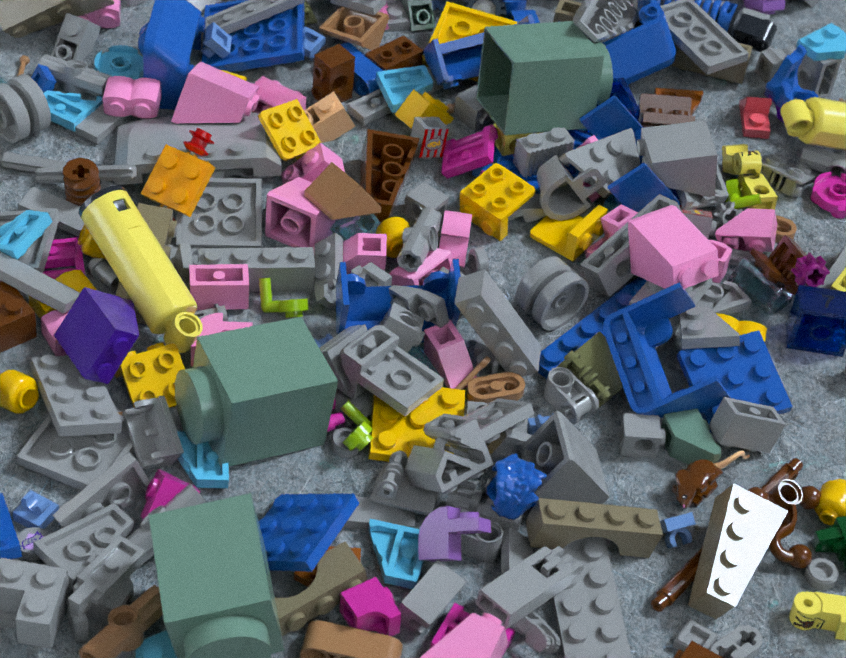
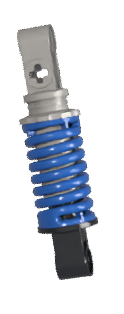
M628 0L637 9L638 0ZM656 0V2H657L660 6L665 5V4H668V3H671V2H674V1H677V0ZM693 0L738 43L753 46L752 49L757 52L764 51L770 47L777 31V27L772 21L743 13V4L730 3L729 1H725L722 4V0H714V3L713 0Z

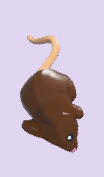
M738 451L725 460L714 464L706 459L696 460L690 463L686 470L681 469L676 473L677 484H673L671 490L683 508L690 507L692 503L698 507L703 501L702 496L704 495L707 498L718 487L716 480L723 473L721 469L740 456L743 459H747L750 455H745L744 451Z

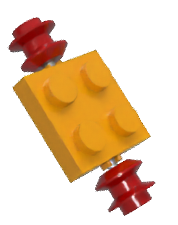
M197 128L196 131L189 130L192 139L191 141L183 142L186 150H188L187 153L167 144L165 145L141 192V195L159 203L160 207L173 209L188 217H191L216 168L212 164L198 158V156H208L209 154L205 150L207 145H214V142L210 140L212 135L200 128Z

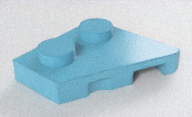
M830 23L799 39L796 48L800 44L804 46L807 51L806 55L814 61L844 59L846 54V33L838 26Z
M425 65L376 72L375 80L392 113L400 108L413 89L423 94L425 91L429 92L433 88V80Z
M51 90L43 93L48 102L51 121L73 132L76 131L75 127L103 104L102 96H97L96 100L92 101L81 99V94L61 93L60 91Z
M177 431L184 451L178 458V461L197 488H228L229 464H222L221 468L218 463L219 457L215 451H212L208 442L195 445L188 439L184 431Z
M370 519L368 531L384 583L413 589L419 581L424 562L418 558V535L420 529Z

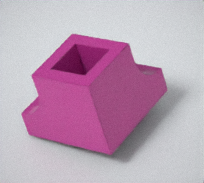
M157 469L146 490L145 499L147 502L140 515L142 519L158 506H165L175 495L187 487L189 483ZM192 485L200 493L197 487Z
M376 577L341 592L340 613L349 627L376 631L379 634L383 633L388 636L400 633L401 612L394 604V598L389 588L383 587Z

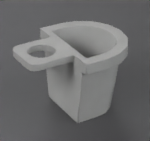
M557 155L546 161L539 168L536 177L541 192L539 203L543 212L551 219L560 221L574 218L589 209L591 205L586 198L606 184L605 178L594 166L573 178ZM590 176L597 178L594 185L590 187L583 186L586 178Z

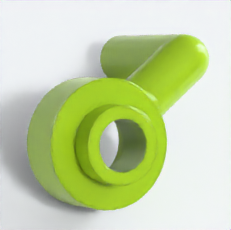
M737 178L726 180V189L729 196L725 202H735L734 209L761 204L760 194L742 197Z
M259 279L260 301L263 312H285V316L288 318L303 316V311L308 310V298L272 301L271 279Z
M348 400L340 409L357 427L342 443L350 451L355 447L361 451L373 439L369 435L373 430L371 428L372 423Z

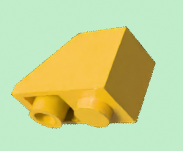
M414 89L394 114L411 129L414 117H439L445 125L454 120L447 113L449 107L438 99L436 100L426 91L420 94Z

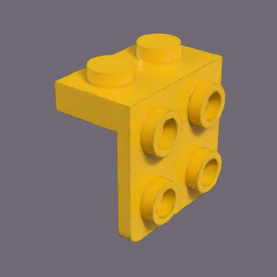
M298 99L263 110L258 115L263 128L283 161L292 158L298 160L308 150L313 149L321 142Z
M495 163L460 191V212L472 214L471 222L480 227L487 235H491L501 241L508 235V217L535 195V188L502 165Z
M598 205L585 218L578 215L561 221L545 216L531 229L530 237L567 259L574 261L604 233L600 218L607 214L608 209Z
M164 342L147 347L145 352L136 354V351H130L114 375L115 378L123 376L133 408H135L134 402L158 398L159 396H165L168 407L171 408L176 406V375L185 368L177 345L174 343L164 345Z

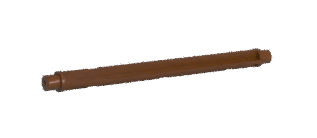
M793 458L789 463H785L762 489L768 493L782 480H795L799 475V471L803 468V463L797 458ZM702 548L657 591L656 597L651 601V606L655 611L662 612L666 607L671 606L688 586L694 582Z

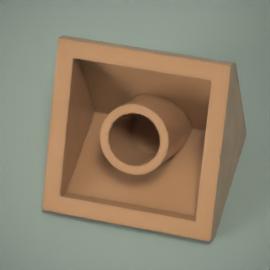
M340 6L319 27V32L372 51L380 46L389 15L378 11L373 16Z
M333 162L304 191V196L331 220L381 212V206L355 180Z

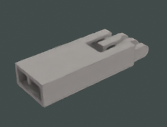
M544 546L481 588L476 605L486 613L502 621L501 625L508 629L570 586L573 578L582 572L584 565L579 561L572 565L574 557L570 554L563 556L565 550L560 546L553 550Z

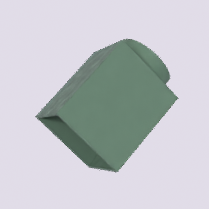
M573 21L485 27L476 99L504 135L548 132L553 128L564 127L566 130L584 129L586 127L580 122L579 118L596 108V105H600L609 99L613 85V68L610 54L602 42H591L573 24Z
M296 317L197 337L193 368L180 370L176 375V406L181 425L188 439L195 445L208 442L212 451L217 453L219 457L218 463L221 468L222 464L228 463L230 467L324 445L338 379L302 317Z
M251 493L148 515L164 624L177 658H271L272 653L285 651L266 549Z

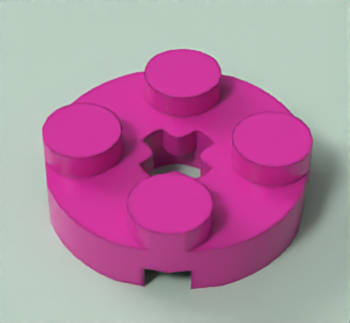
M833 172L823 173L815 179L810 199L822 209L830 212L833 217L843 219L846 217V174L841 173L840 176H832Z

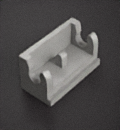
M165 396L134 402L135 408L126 409L122 415L141 468L144 470L172 465L184 451Z
M437 560L400 603L398 609L401 612V623L421 635L425 630L423 627L428 629L467 581Z

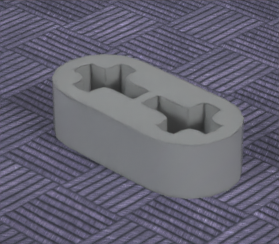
M743 625L714 643L710 651L723 658L728 654H731L730 658H755L759 653L763 638L756 628ZM741 640L743 642H747L748 640L752 642V645L750 643H745L741 647L739 646Z

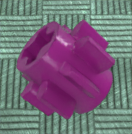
M808 252L807 256L796 259L795 268L791 269V272L796 276L795 282L800 287L806 284L810 290H813L814 287L825 284L824 280L826 275L830 274V271L824 266L826 261L821 256L815 259Z

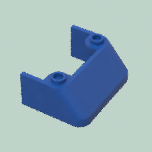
M155 0L144 39V78H153L161 81L162 97L159 106L161 109H176L188 73L194 68V65L190 64L192 49L201 50V32H205L206 17H202L201 11L187 0Z
M638 0L637 10L639 11V21L642 25L603 42L610 54L613 68L611 92L672 65L675 61L676 48L664 11L656 0Z
M527 15L515 25L534 24L533 15ZM484 33L439 44L438 38L433 39L423 49L426 62L437 86L443 85L444 90L459 86L458 81L479 76Z
M615 95L579 118L586 129L592 135H595L598 140L632 128L637 145V140L641 139V128H644ZM643 155L639 156V166L607 186L609 191L616 197L619 206L623 205L636 212L641 211L659 194L678 202L679 206L681 205L676 189L666 187L645 162L642 163Z
M459 259L452 260L449 273L442 271L432 272L424 279L423 285H407L408 287L422 289L443 298L448 318L456 327L461 312L455 305L458 280L461 277ZM340 262L336 281L337 335L350 326L365 324L367 330H369L373 326L379 325L391 306V297L388 289L391 286L366 287L363 278L357 274H347L346 262ZM424 320L422 331L435 326V324Z
M680 282L610 314L603 323V331L631 409L636 414L658 415L660 418H663L664 414L697 408L702 413L720 405L724 397L731 398L716 376L687 389H681L674 393L671 392L655 347L664 344L670 339L673 332L670 318L696 307L694 301Z

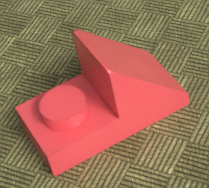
M745 97L740 100L739 108L743 137L769 139L771 130L768 114L772 103L771 98Z

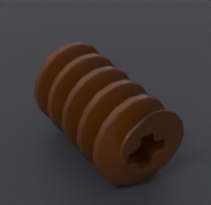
M75 158L67 162L63 167L66 201L81 207L90 196L101 190L99 170L93 161L87 158Z

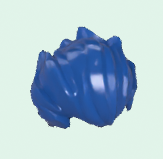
M512 454L502 460H498L494 464L492 470L497 473L486 487V494L494 504V506L491 505V508L499 517L503 516L511 520L517 519L525 511L535 506L534 502L539 500L535 491L538 486H542V479L547 477L545 473L534 468L535 463L520 459L517 454Z

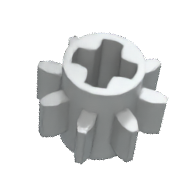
M727 202L726 206L723 203H716L717 209L712 212V220L717 221L716 227L720 228L743 212V209H734L735 202Z
M466 479L460 485L458 484L456 490L448 494L446 505L465 509L469 512H477L480 501L482 502L483 491L476 489L478 482Z

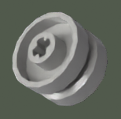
M21 74L8 80L7 84H0V135L6 141L15 143L28 137L30 133L35 134L49 127L51 113L48 102L38 84L30 76Z
M556 256L547 257L529 269L521 279L516 289L515 300L517 305L526 313L532 315L533 319L543 329L551 331L566 325L576 316L588 297L589 287L588 283L578 274L572 272L571 268Z

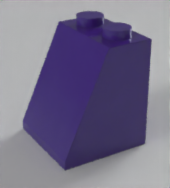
M84 287L54 334V337L84 379L109 384L138 339L139 330L134 303L130 299Z

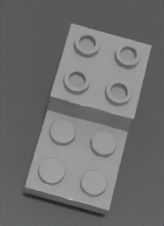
M365 324L350 326L320 347L322 354L338 379L337 388L353 400L368 390L406 416L443 386L444 378L398 347L400 337L383 325H375L367 330Z
M497 398L466 416L443 414L426 423L423 429L425 435L436 441L433 448L413 446L405 467L411 486L447 494L456 490L458 484L464 480H471L481 476L484 473V469L493 465L486 443L500 437L499 433L506 429H515L525 423L524 419L535 414L531 402Z

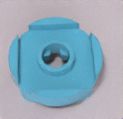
M124 45L109 47V52L102 54V51H100L94 59L96 71L111 76H125L134 80L144 78L143 57L133 47Z

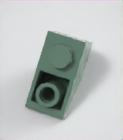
M401 0L410 20V31L435 29L432 0Z
M698 408L664 414L661 428H665L666 437L664 445L670 457L688 465L700 459L709 460L713 464L721 459L720 446L717 442H714L710 434L708 422L705 419L703 420Z

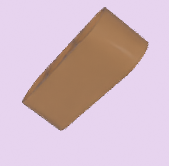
M317 620L309 623L300 651V658H401L403 645L392 636Z

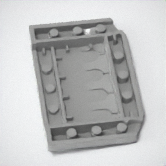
M252 112L249 117L245 116L240 123L176 124L171 122L172 117L140 119L118 126L115 165L134 164L137 168V177L132 180H116L115 185L143 183L142 174L152 172L166 144L187 153L188 150H186L183 142L191 141L192 136L189 130L196 131L197 128L212 135L210 140L214 142V145H207L205 149L209 155L204 157L198 156V158L216 167L215 170L253 168L254 177L282 176L281 158L258 118V113Z

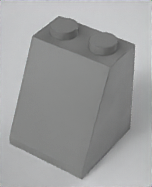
M706 120L641 128V139L637 140L638 155H643L642 163L645 162L666 187L708 197L715 196L718 155Z
M556 411L519 448L523 460L535 463L534 468L547 475L546 478L542 479V486H538L535 491L539 498L603 504L609 498L596 449L561 412Z

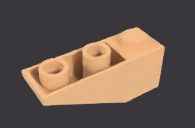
M334 92L304 110L321 143L333 141L356 127Z

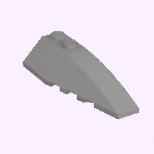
M584 0L573 17V24L591 42L595 43L630 31L639 18V11L628 0Z

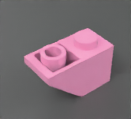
M320 142L281 173L282 182L286 184L298 177L313 182L331 162L345 172L342 158Z
M747 208L716 230V240L732 249L751 251L754 248L761 253L773 252L777 230L775 210Z
M357 233L343 242V262H346L347 274H351V270L358 265L364 267L370 262L385 271L387 234Z
M449 320L441 328L435 325L424 330V353L437 373L444 378L447 388L455 389L474 367L464 339L452 321Z

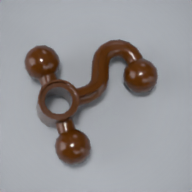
M790 479L782 480L768 493L760 487L749 488L747 491L788 510L781 526L768 546L771 554L776 559L789 563L794 568L802 569L807 567L812 560V552L807 546L796 544L791 546L789 550H785L780 542L794 531L797 521L796 505L799 504L807 510L817 508L821 497L820 491L810 485L800 488L796 482Z

